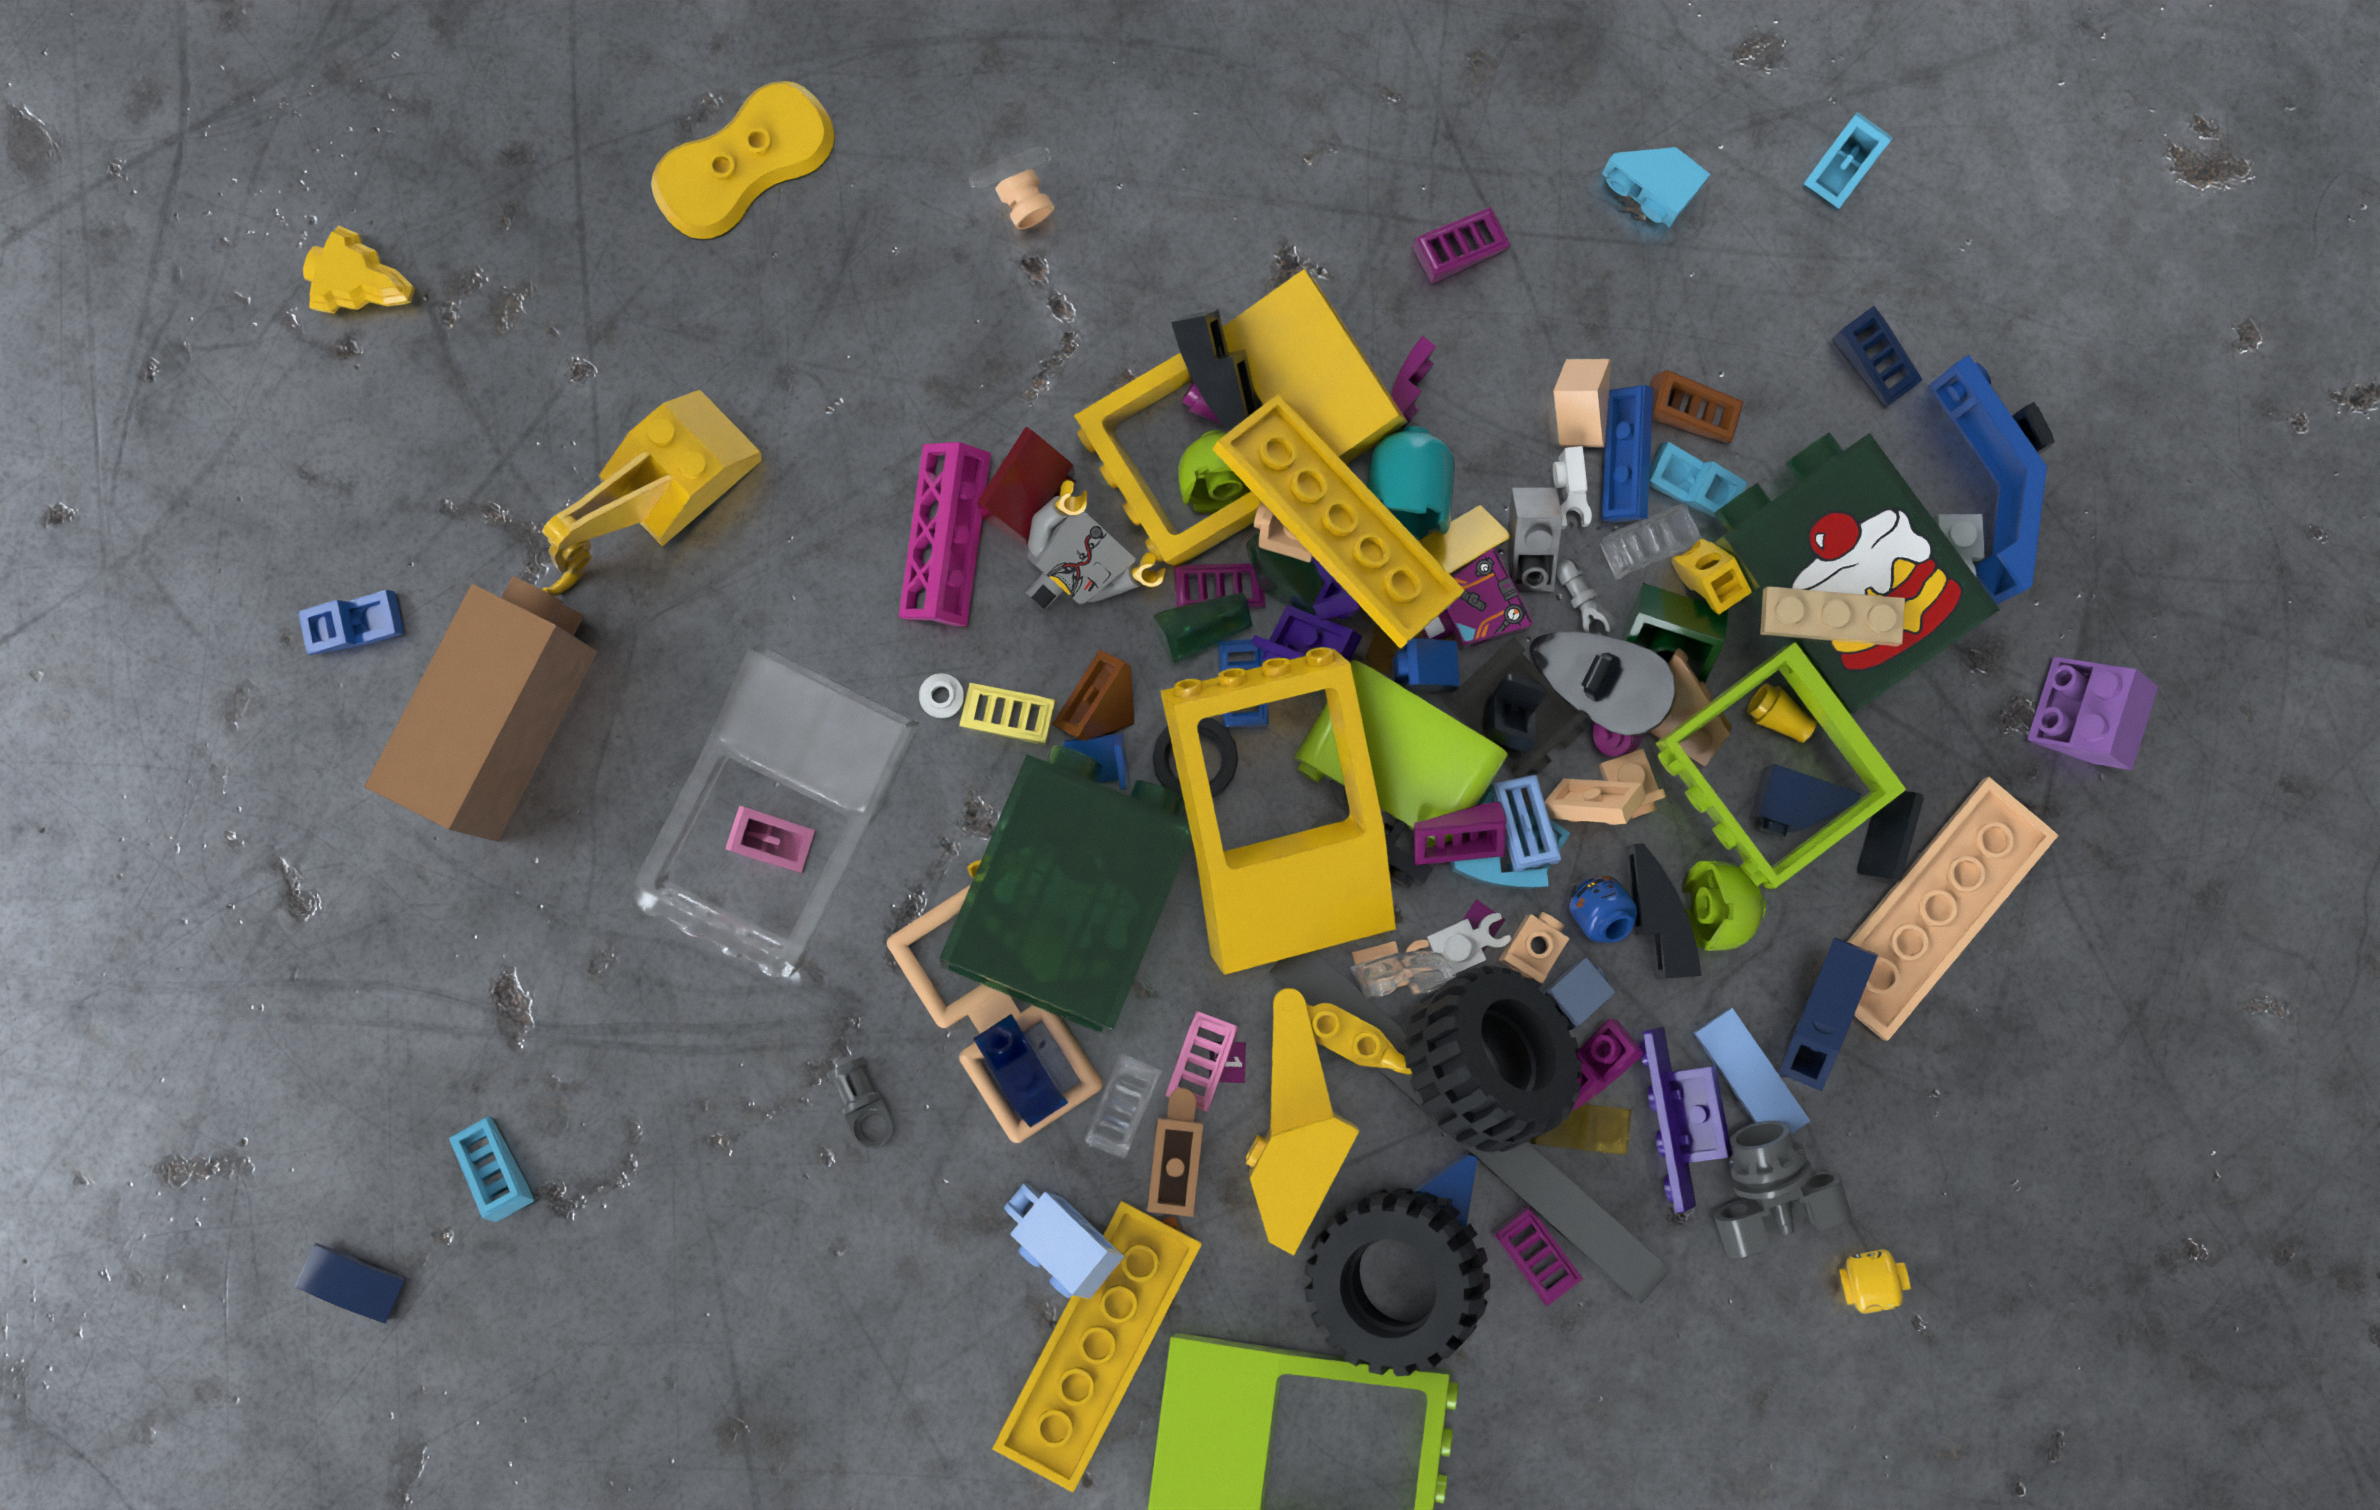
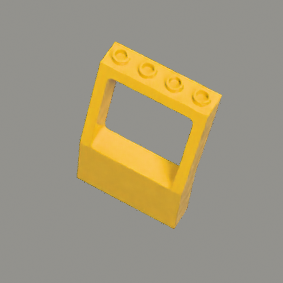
M1305 269L1223 326L1228 353L1245 349L1254 391L1263 405L1279 394L1345 465L1376 445L1382 438L1392 434L1408 423L1316 280ZM1178 353L1074 415L1081 426V429L1077 431L1081 442L1089 452H1097L1104 463L1099 468L1101 474L1114 490L1119 487L1127 500L1122 504L1126 514L1136 526L1142 524L1150 537L1145 541L1149 551L1157 556L1156 560L1159 563L1165 561V563L1173 566H1182L1254 523L1258 507L1261 503V500L1251 491L1178 534L1116 435L1115 431L1119 423L1192 381L1181 353Z
M1320 647L1306 652V656L1290 660L1287 658H1273L1263 662L1261 667L1249 670L1241 668L1227 669L1220 672L1218 677L1203 681L1199 679H1185L1175 683L1174 688L1161 690L1197 860L1210 954L1224 975L1395 930L1396 924L1385 830L1350 662L1335 649ZM1325 689L1350 809L1348 818L1341 822L1223 851L1198 734V723L1207 717Z

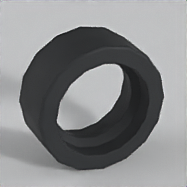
M1207 717L1198 723V733L1213 739L1221 750L1222 757L1219 772L1214 779L1209 781L1211 795L1214 798L1224 792L1233 780L1238 755L1236 743L1227 728L1216 720ZM1166 726L1157 738L1153 752L1155 775L1167 792L1177 799L1184 800L1180 780L1175 777L1169 765L1172 743L1168 726Z

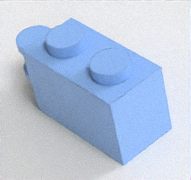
M1024 1182L1011 1200L1004 1206L1005 1211L1018 1223L1010 1234L1022 1245L1018 1252L1035 1267L1039 1268L1042 1265L1052 1275L1049 1279L1050 1284L1067 1298H1071L1074 1295L1090 1299L1125 1257L1061 1196L1049 1192L1041 1194L1034 1187ZM1033 1202L1034 1205L1029 1210V1212L1027 1214L1024 1213L1028 1206Z

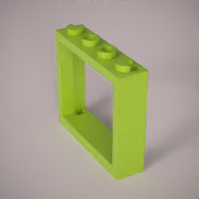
M1796 642L1781 648L1655 743L1661 750L1658 758L1664 768L1672 776L1679 774L1689 788L1685 791V794L1691 804L1700 813L1706 811L1716 824L1713 832L1718 840L1728 850L1732 848L1736 850L1744 861L1740 865L1742 871L1752 880L1755 886L1758 887L1761 884L1764 889H1775L1907 790ZM1779 670L1870 792L1773 866H1770L1679 744Z

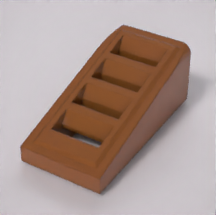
M1669 370L1653 376L1649 386L1653 388L1652 420L1727 444L1732 442L1744 401ZM1670 391H1672L1668 405H1666ZM1685 395L1689 399L1685 411L1681 412L1679 410ZM1701 401H1704L1706 405L1702 419H1698L1696 417ZM1720 406L1724 409L1719 426H1715L1712 423L1717 407Z

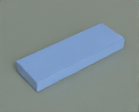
M1728 1008L1693 1032L1697 1041L1713 1064L1716 1065L1717 1070L1754 1123L1781 1121L1789 1126L1791 1134H1793L1810 1122V1119L1733 1008Z

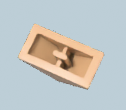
M1566 359L1553 390L1559 445L1561 447L1605 448L1612 362L1610 359Z

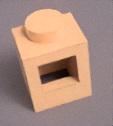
M1541 912L1538 918L1532 914L1526 915L1498 961L1510 969L1520 972L1524 978H1531L1539 985L1543 984L1547 974L1570 939L1561 933L1565 925L1544 912ZM1537 936L1543 938L1546 942V949L1542 954H1536L1531 949V941Z

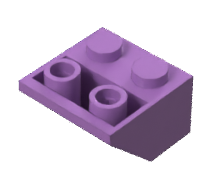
M2053 657L2027 740L2036 745L2092 764L2133 770L2159 686L2137 669Z

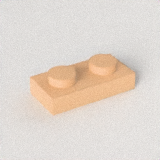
M1563 778L1544 802L1549 819H1561L1570 822H1604L1610 825L1627 824L1646 799L1642 783Z

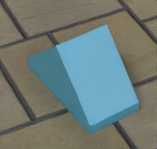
M1856 112L1803 184L1839 209L1893 137Z

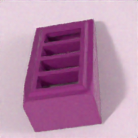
M1489 207L1415 238L1412 248L1431 285L1510 248V243L1492 208ZM1484 222L1495 241L1488 245L1477 226ZM1470 231L1478 249L1471 250L1463 232ZM1455 237L1463 255L1456 256L1448 239ZM1440 244L1448 259L1444 263H1441L1434 249V246Z
M1262 563L1174 566L1177 615L1266 608ZM1250 574L1252 598H1243L1242 575ZM1224 576H1233L1234 599H1226ZM1207 577H1215L1217 599H1208ZM1197 578L1199 600H1190L1189 579Z
M1485 803L1414 823L1413 860L1415 865L1505 856L1506 818L1501 803ZM1469 832V836L1462 837V833ZM1446 834H1452L1451 841L1445 842ZM1427 836H1435L1434 846L1427 847Z
M1525 1205L1491 1231L1492 1235L1546 1306H1549L1583 1279L1530 1206ZM1531 1225L1534 1232L1514 1246L1510 1240ZM1541 1239L1545 1246L1525 1261L1520 1254ZM1552 1253L1556 1260L1535 1275L1531 1268ZM1562 1267L1567 1275L1546 1290L1541 1283Z

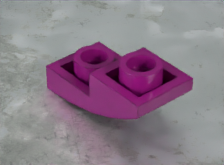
M1423 335L1403 363L1389 393L1408 423L1420 410V407L1415 402L1422 392L1410 380L1412 379L1416 384H1419L1434 365L1429 358L1436 346Z
M1608 1018L1576 1053L1577 1060L1582 1062V1075L1577 1079L1581 1087L1578 1099L1574 1102L1573 1111L1608 1087L1645 1053L1618 1020Z

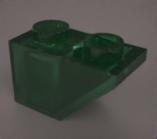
M1260 533L1254 534L1246 543L1250 563H1252L1257 586L1285 605H1290L1318 616L1313 608V604L1324 583L1319 578L1312 559L1310 562H1306L1260 548Z

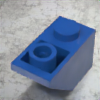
M1424 638L1411 639L1399 651H1396V657H1392L1393 681L1401 684L1403 688L1413 694L1455 692L1460 686L1457 641Z

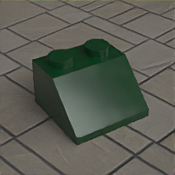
M1643 583L1628 616L1621 640L1650 649L1667 661V663L1676 650L1680 648L1686 653L1688 657L1687 664L1697 680L1706 683L1725 642L1728 610L1718 615L1707 603Z

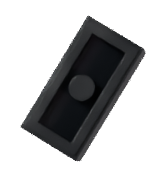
M1904 791L1871 816L1857 867L1859 875L1885 883L1902 880L1924 800L1923 794Z

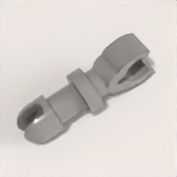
M1573 559L1560 561L1557 564L1556 575L1562 586L1566 585L1573 597L1570 602L1574 609L1579 608L1582 612L1581 616L1585 633L1601 635L1596 630L1595 625L1598 619L1605 624V631L1611 632L1616 630L1614 618L1608 611H1604L1597 604L1595 598L1598 595L1594 588L1589 589L1582 578L1584 573L1578 563Z

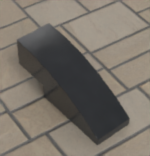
M1219 309L1185 315L1171 322L1180 353L1193 382L1206 404L1228 431H1231L1258 410L1246 351L1244 349L1228 353Z
M1644 843L1628 846L1627 856L1631 898L1637 907V916L1634 923L1635 936L1653 935L1657 979L1702 976L1697 944L1691 924L1675 887L1660 863Z

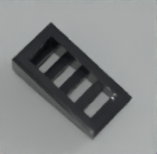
M2035 402L2026 405L2012 415L2038 454L2045 452L2055 443L2053 434Z

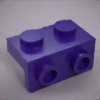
M1287 605L1270 639L1267 640L1254 635L1251 644L1264 652L1261 660L1264 662L1273 658H1287L1290 660L1306 656V652L1320 647L1335 649L1350 662L1362 636L1352 629L1326 619L1320 621L1316 615Z

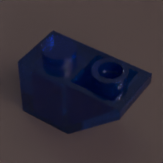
M1012 1014L973 1038L1014 1110L1030 1128L1068 1104L1067 1099L1049 1069Z

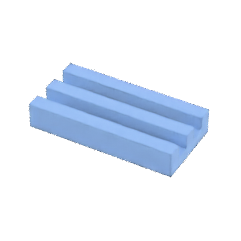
M1537 775L1493 783L1490 789L1494 802L1501 803L1506 818L1505 841L1514 872L1524 871L1525 868L1529 867L1532 869L1539 868L1543 864L1548 863L1549 865L1558 864L1561 857ZM1521 788H1527L1545 853L1539 854ZM1506 791H1509L1527 850V857H1524Z

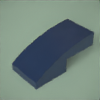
M314 1242L295 1287L343 1309L386 1323L404 1283V1278L392 1272L359 1262V1258Z

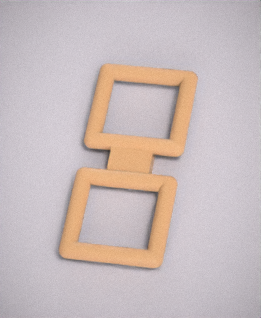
M969 885L891 935L887 940V947L939 1027L948 1028L966 1015L970 1017L982 1038L961 1051L959 1056L960 1062L1009 1139L1014 1143H1020L1099 1092L1103 1083L1050 1000L1041 999L1024 1011H1020L1007 991L1008 988L1019 982L1020 979L1001 971L949 1006H946L909 948V945L970 907L982 925L984 918L990 911V905L977 887ZM1043 1021L1081 1082L1019 1121L981 1060L1032 1026Z

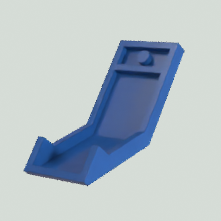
M1967 355L1946 370L1928 387L1998 486L1990 556L1975 565L1977 578L1997 605L2033 586L2047 465L1991 387V378L1987 370L1980 363L1974 362L1970 355Z

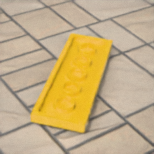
M1279 394L1219 439L1212 450L1400 649L1464 593L1465 590Z
M1123 1200L1120 1201L1103 1236L1125 1257L1090 1299L1071 1296L992 1447L994 1451L1071 1492H1074L1202 1245V1242Z

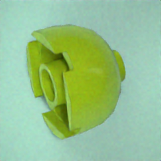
M1212 430L1204 433L1181 456L1178 466V479L1182 501L1186 506L1188 502L1193 503L1194 511L1214 514L1251 492L1244 482L1212 450L1217 441L1228 432Z
M1699 861L1690 869L1684 882L1683 892H1691V911L1686 908L1684 909L1688 915L1697 948L1719 951L1735 949L1747 943L1755 935L1766 913V900L1762 895L1760 887L1755 886L1752 880L1742 871L1741 867L1735 863Z

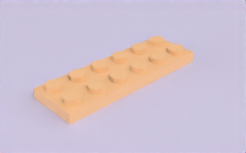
M1990 777L1984 778L1903 874L1902 880L1897 881L1847 941L1878 954L1854 1016L1884 1041H1888L2059 836Z

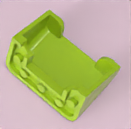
M1352 660L1350 664L1380 809L1406 823L1409 826V830L1414 833V823L1476 806L1506 760L1508 753L1497 744L1371 667ZM1326 702L1292 759L1299 763L1296 770L1308 779L1319 784L1322 778H1325L1327 780H1334L1345 787L1329 707ZM1446 834L1445 842L1451 841L1452 834ZM1427 836V847L1434 846L1435 836Z

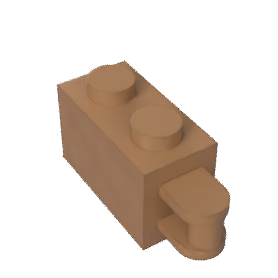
M1185 1087L1177 1088L1170 1094L1167 1117H1158L1147 1212L1193 1217L1203 1122L1194 1121L1196 1097L1190 1089Z

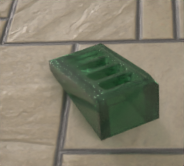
M1243 592L1168 609L1153 615L1159 640L1173 663L1253 625L1248 601ZM1231 613H1233V615H1234V616H1231V617H1226L1227 615H1229V614H1231Z

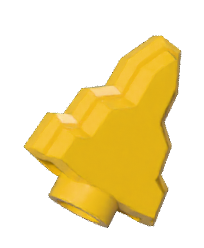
M339 225L329 235L324 248L313 246L305 258L303 275L305 280L311 282L309 308L312 310L334 314L341 307L359 310L369 302L386 307L411 303L416 289L399 271L382 265L378 252L363 245L362 237L358 233Z

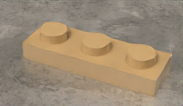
M1767 586L1763 589L1760 635L1898 646L1902 644L1905 598Z

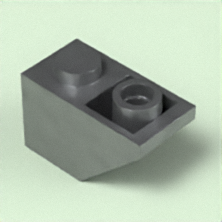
M1512 488L1508 533L1511 536L1508 539L1509 576L1517 591H1554L1563 519L1557 488Z

